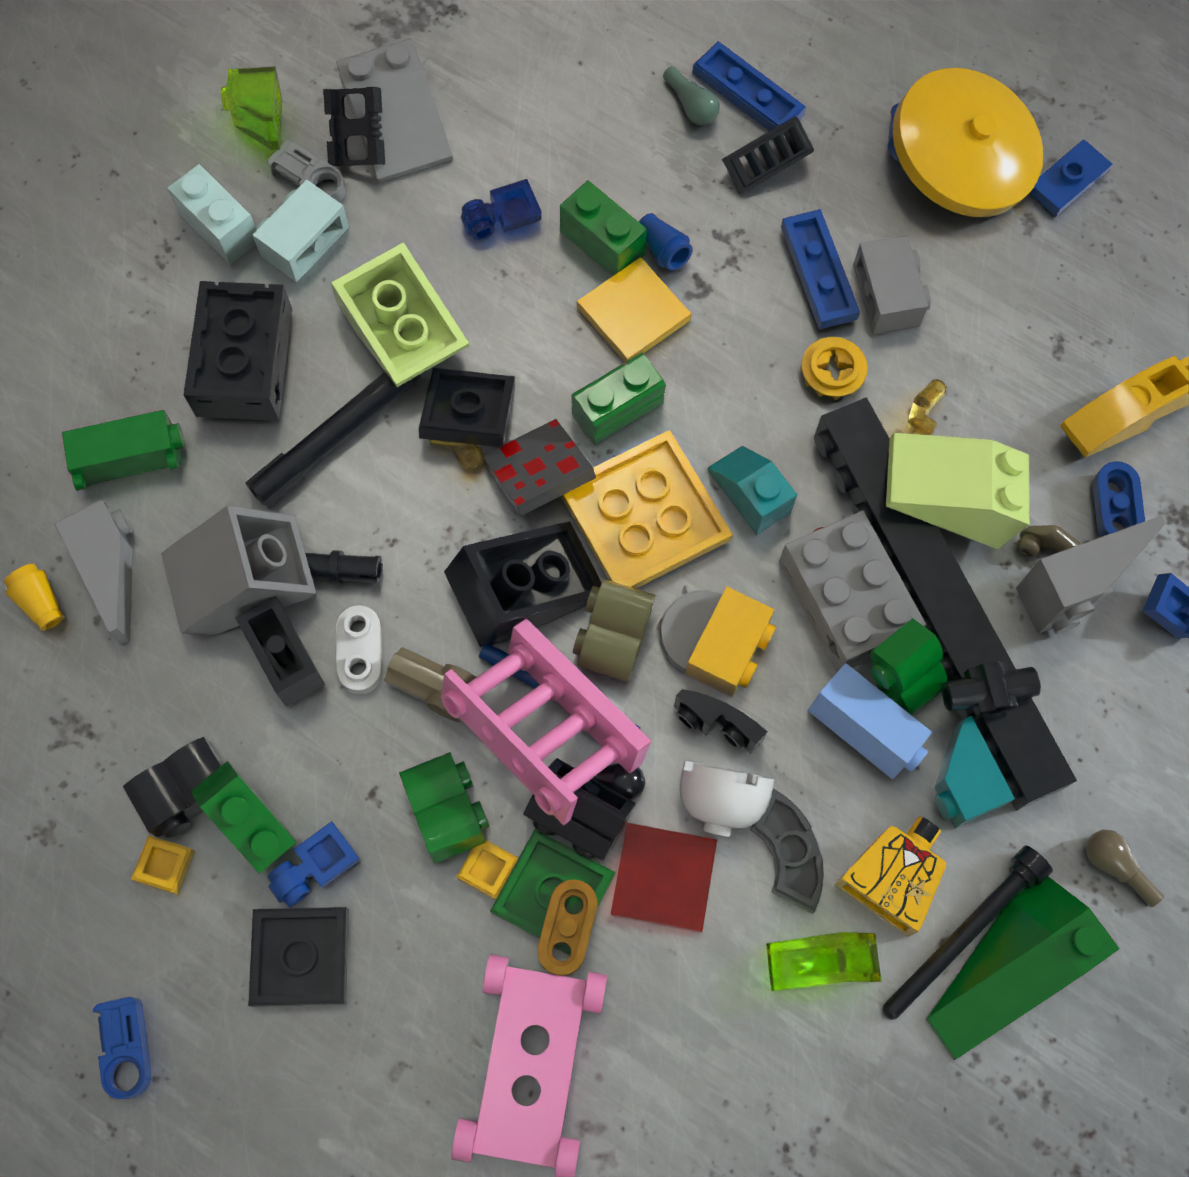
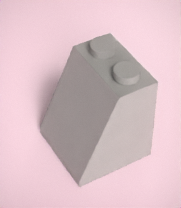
M226 506L161 553L181 633L217 635L239 626L235 617L275 596L282 607L285 608L317 594L295 515Z

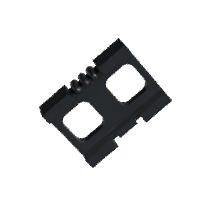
M381 88L323 89L324 111L326 115H331L329 131L332 141H327L328 163L332 166L385 165L384 140L379 139L382 136V132L379 131L382 128V125L379 123L381 117L378 116V113H382ZM362 94L364 96L365 116L363 118L348 119L346 117L344 104L346 95ZM365 136L368 148L367 158L365 160H350L347 152L348 137Z

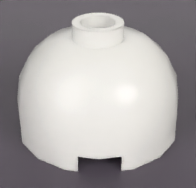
M684 760L680 778V796L683 806L690 816L705 822L703 831L730 837L732 828H748L761 819L768 808L775 779L723 767H710L702 763Z

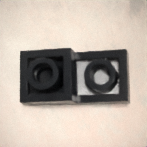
M682 689L676 695L674 707L678 711L675 714L680 722L693 732L699 729L707 736L719 724L723 728L720 731L722 736L730 745L738 750L743 747L750 754L763 742L768 732L740 710L714 697Z

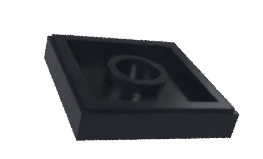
M433 368L418 428L419 439L503 448L515 389V376Z
M347 907L253 909L248 1006L346 1005L349 909Z

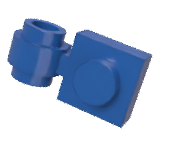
M331 821L294 848L302 860L300 865H293L288 860L268 874L267 878L271 882L268 888L279 903L285 902L288 907H292L311 893L312 890L308 886L309 878L313 876L323 889L358 863L360 859Z

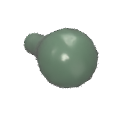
M675 67L667 68L663 78L678 93V98L682 102L685 113L690 121L697 125H707L714 121L719 114L720 108L716 95L710 90L699 87L694 82H689Z

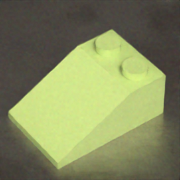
M404 242L331 282L336 303L358 337L396 387L469 347L468 340Z
M893 433L889 439L886 507L999 549L1030 525L1029 454L989 439Z

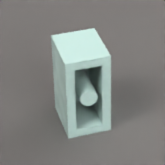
M200 164L168 187L179 215L229 265L256 246L253 238L256 227L251 214Z
M306 179L298 189L292 190L287 194L283 204L270 217L264 218L259 223L253 238L262 258L295 282H298L349 228L344 206Z

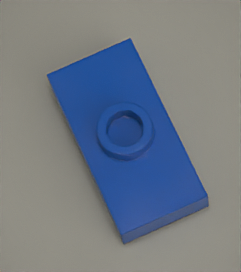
M1083 139L1039 176L1036 185L1029 194L1057 217L1107 174L1113 163Z

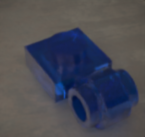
M524 179L490 190V204L484 203L481 199H474L465 203L461 209L462 214L460 217L466 233L475 240H483L495 232L494 226L496 221H500L503 231L506 232L540 221L542 211L528 179Z

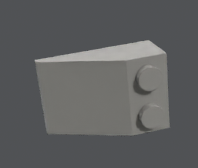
M411 38L336 61L342 89L381 88L382 113H378V116L381 117L379 123L382 125V128L379 131L382 132V136L379 139L384 140L385 165H372L379 184L453 161V155L423 66ZM362 94L346 95L345 97L353 118H363L365 116L364 96ZM360 135L368 154L367 139L365 136Z
M1161 515L1040 559L1016 587L1037 633L1040 634L1053 629L1055 634H1060L1080 624L1079 618L1095 610L1093 604L1106 593L1166 524L1163 516Z

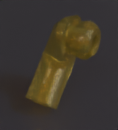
M939 379L932 380L915 396L907 421V427L911 434L932 435L937 422L928 417V415L947 395L948 388L943 381Z

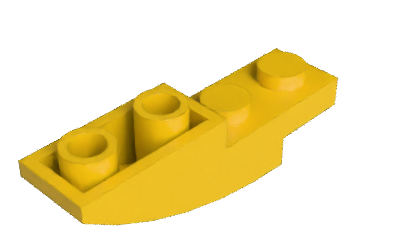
M1174 355L1141 371L1065 419L1060 427L1085 458L1148 430L1155 420L1189 405V356L1179 360Z

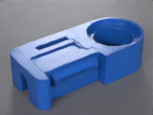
M126 997L97 1004L93 1008V1013L101 1015L98 1017L101 1048L102 1052H105V1055L98 1056L102 1087L109 1096L116 1099L136 1098L148 1088L151 1081V1066L142 1001L138 998ZM129 1061L136 1065L139 1078L132 1089L122 1091L115 1085L114 1074L119 1065Z

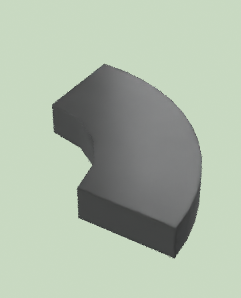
M773 789L766 812L757 823L752 825L750 830L765 842L773 856L776 875L771 892L813 914L818 906L823 887V858L811 829L812 826L807 818L791 800Z

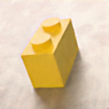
M726 586L688 661L685 674L733 697L738 685L747 688L758 666L751 659L757 647L766 650L775 632L776 626L770 624L775 609Z

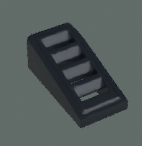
M795 116L724 157L722 161L741 195L814 152V148L801 122ZM773 140L782 161H778L768 141ZM756 148H758L768 167L765 171L754 151ZM745 156L755 177L749 178L739 158Z

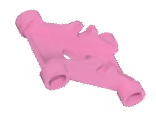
M490 954L485 971L483 993L501 996L479 1119L478 1121L458 1119L451 1159L471 1163L475 1153L555 1168L554 1177H575L580 1140L561 1137L582 1010L601 1014L607 975L588 972L587 980L508 967L509 957ZM530 1026H541L549 1035L548 1048L539 1055L527 1053L521 1045L522 1034ZM529 1075L534 1077L541 1087L539 1099L530 1106L518 1104L512 1095L513 1084L521 1076Z

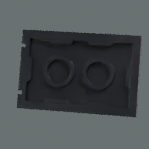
M200 281L183 394L195 417L279 421L293 311L284 285L269 284V287L266 288L265 284L219 282L216 285L215 282Z

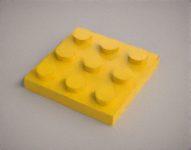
M670 430L593 467L596 475L595 479L561 496L608 580L636 589L726 544L733 537L731 530Z

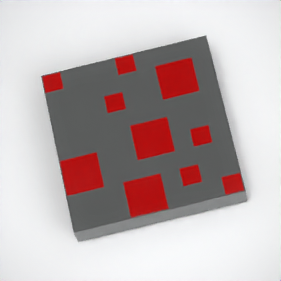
M557 419L504 444L503 448L498 447L482 455L485 466L519 516L596 478L593 466Z

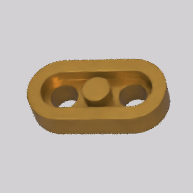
M567 880L559 884L551 895L537 950L542 967L550 974L569 976L575 973L584 962L597 912V897L594 890L583 881ZM568 899H580L583 903L582 910L577 914L568 913L565 909V903ZM558 944H566L571 949V955L565 961H558L553 957V949Z

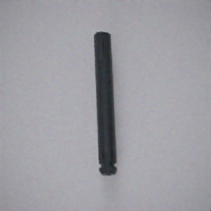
M384 372L286 454L281 452L245 482L246 486L264 506L270 508L304 479L306 472L422 376L418 375L396 387L386 372Z

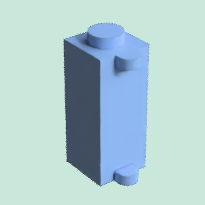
M847 663L841 667L822 689L807 710L892 780L904 767L912 772L928 753L922 745L932 734V731Z

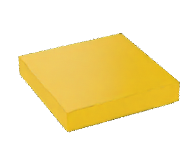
M641 257L577 300V309L626 365L628 360L640 353L644 354L691 321V312Z

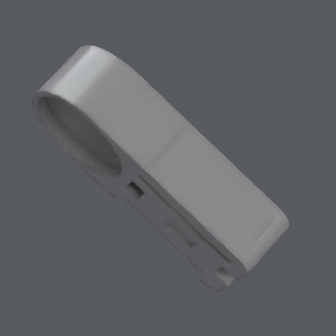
M284 141L268 159L273 177L279 173L299 187L306 179L316 186L323 180H333L337 183V186L327 194L339 203L344 199L346 189L341 172L294 141Z

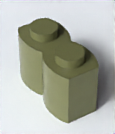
M607 579L602 581L600 588L593 586L585 611L592 613L588 630L580 628L573 647V654L579 655L577 666L628 682L631 679L656 595Z

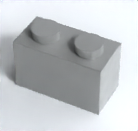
M908 235L860 243L853 266L872 334L920 327L926 311L930 309L931 297L928 287L926 285L922 286L919 276L920 258L918 252L911 249Z

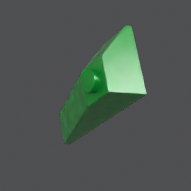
M1048 876L1041 885L1034 884L1031 888L1026 887L1019 892L999 913V916L988 932L982 936L975 946L972 955L960 972L954 976L925 1019L953 1060H956L1089 972L1120 948L1091 909Z

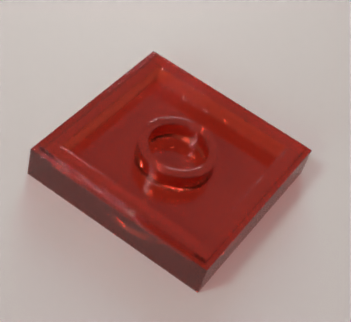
M627 823L610 916L702 933L717 839Z

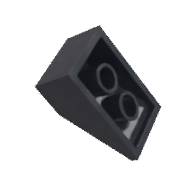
M570 521L465 545L444 571L480 647L511 639L513 627L525 619H528L538 628L585 607L592 587L600 588L602 584Z

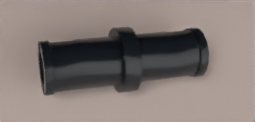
M332 550L330 554L305 553L312 579L329 580L330 584L341 585L343 581L373 582L374 584H379L383 572L381 556L344 555L342 550Z

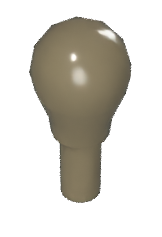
M1105 829L1097 831L1090 836L1086 843V854L1092 865L1114 876L1121 883L1126 882L1150 907L1156 906L1164 898V894L1140 871V865L1134 858L1123 836L1113 830Z

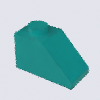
M741 446L708 467V472L756 536L791 514L798 494L771 460Z
M970 716L962 720L952 731L934 786L937 792L935 802L938 810L946 820L950 819L955 828L998 810L1015 799L973 717Z

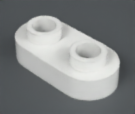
M361 605L352 606L343 611L336 623L337 676L347 691L358 695L367 694L375 690L383 677L382 625L377 614L372 609ZM356 621H364L366 623L365 628L360 632L351 631V626ZM356 663L366 664L365 671L360 675L351 673V669Z

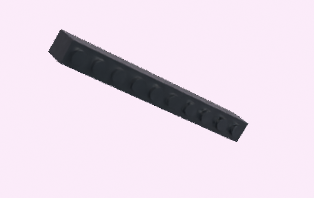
M863 398L822 415L814 435L816 447L823 457L827 456L834 468L833 477L835 483L842 493L847 492L853 504V514L862 510L866 514L924 619L925 627L936 635L943 651L941 664L945 669L948 681L964 679V672L968 668L992 661L1006 662L1008 671L1016 670L938 526L886 507L890 438L868 398ZM1032 697L1018 699V706L1015 709L988 717L976 716L974 707L956 710L962 720L970 716L973 717L1015 798L1011 802L1016 811L1055 794L1077 781Z

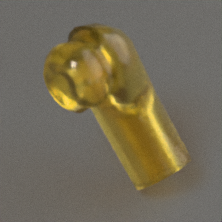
M430 440V446L451 449L459 465L464 469L475 470L483 463L482 455H484V452L480 445Z

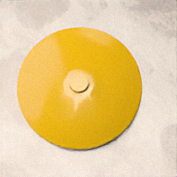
M966 68L939 69L917 80L904 95L896 109L893 120V141L898 159L914 185L925 196L941 207L971 217L995 216L1015 207L1036 185L1043 166V145L1039 129L1030 111L1020 98L998 80L984 73Z

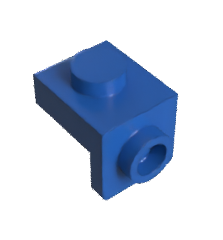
M1172 573L1158 574L1142 611L1177 639L1189 638V587Z

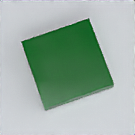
M534 829L490 912L540 940L551 895L559 884L567 880H580L587 883L596 894L598 909L616 872L590 858L581 856L575 850ZM570 898L565 903V909L570 914H577L583 908V903L578 898ZM558 944L554 947L569 956L571 955V949L566 944Z

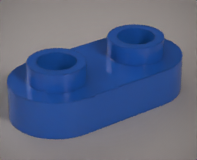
M1120 461L1104 465L1095 475L1092 483L1097 530L1101 537L1118 531L1113 527L1112 522L1121 524L1123 529L1145 522L1141 482L1137 471L1129 464ZM1108 483L1115 484L1119 492L1112 491Z

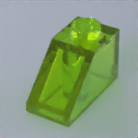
M276 66L228 69L227 86H221V100L224 111L231 112L234 127L267 148L280 150L283 98Z
M838 932L766 943L771 991L842 987L882 982L876 933Z

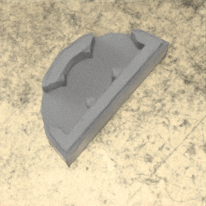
M708 590L689 592L676 599L665 612L660 628L662 647L668 656L669 662L681 672H685L688 661L722 594Z

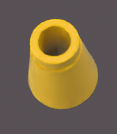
M33 563L16 569L4 579L3 582L7 587L5 594L38 625L41 631L49 630L64 620L65 616L61 612L60 605L45 570H39Z

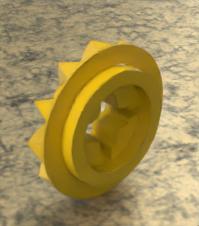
M826 337L815 341L807 348L802 358L800 372L803 373L806 387L811 386L817 391L819 397L823 395L832 396L836 401L841 396H853L856 390L864 384L868 365L865 355L853 342L840 337ZM831 356H833V362H836V367L844 369L840 371L837 380L831 377L830 371L823 370L827 369Z

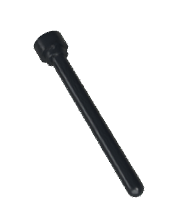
M1024 845L1011 859L1013 864L1009 868L1010 875L884 1003L882 1011L886 1018L890 1020L897 1019L1024 887L1031 888L1034 884H1042L1053 872V869L1040 853L1030 846Z

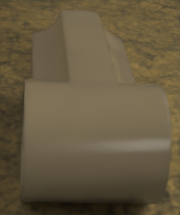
M401 647L393 655L387 667L384 681L387 685L424 701L425 705L435 713L449 720L460 722L461 719L452 717L442 703L441 693L444 675L452 669L466 684L474 680L476 676L452 664L442 666Z

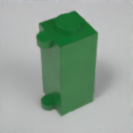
M165 410L62 432L67 470L72 475L76 491L84 490L86 486L168 467L170 470L178 469L179 465H182L179 449L185 448L183 432L179 423L173 424Z

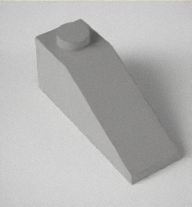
M102 499L54 523L108 632L123 645L130 641L133 549L126 535L131 533L132 530L120 509L112 512Z

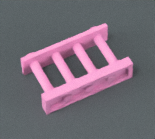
M525 619L513 627L508 649L510 655L474 680L466 684L452 669L446 672L441 699L447 712L454 718H460L532 792L538 806L546 814L554 815L564 826L571 820L578 799L574 794L576 790L613 762L619 763L630 774L642 765L651 740L528 619ZM517 671H527L540 685L500 714L496 715L480 698ZM549 700L557 701L571 716L529 747L510 729ZM580 731L588 732L602 747L559 779L541 760Z

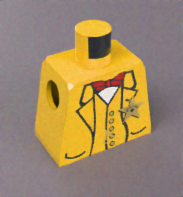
M921 816L916 818L907 834L895 826H889L837 880L835 886L908 937L917 933L923 925L947 864L942 858L930 851L941 833L940 828Z

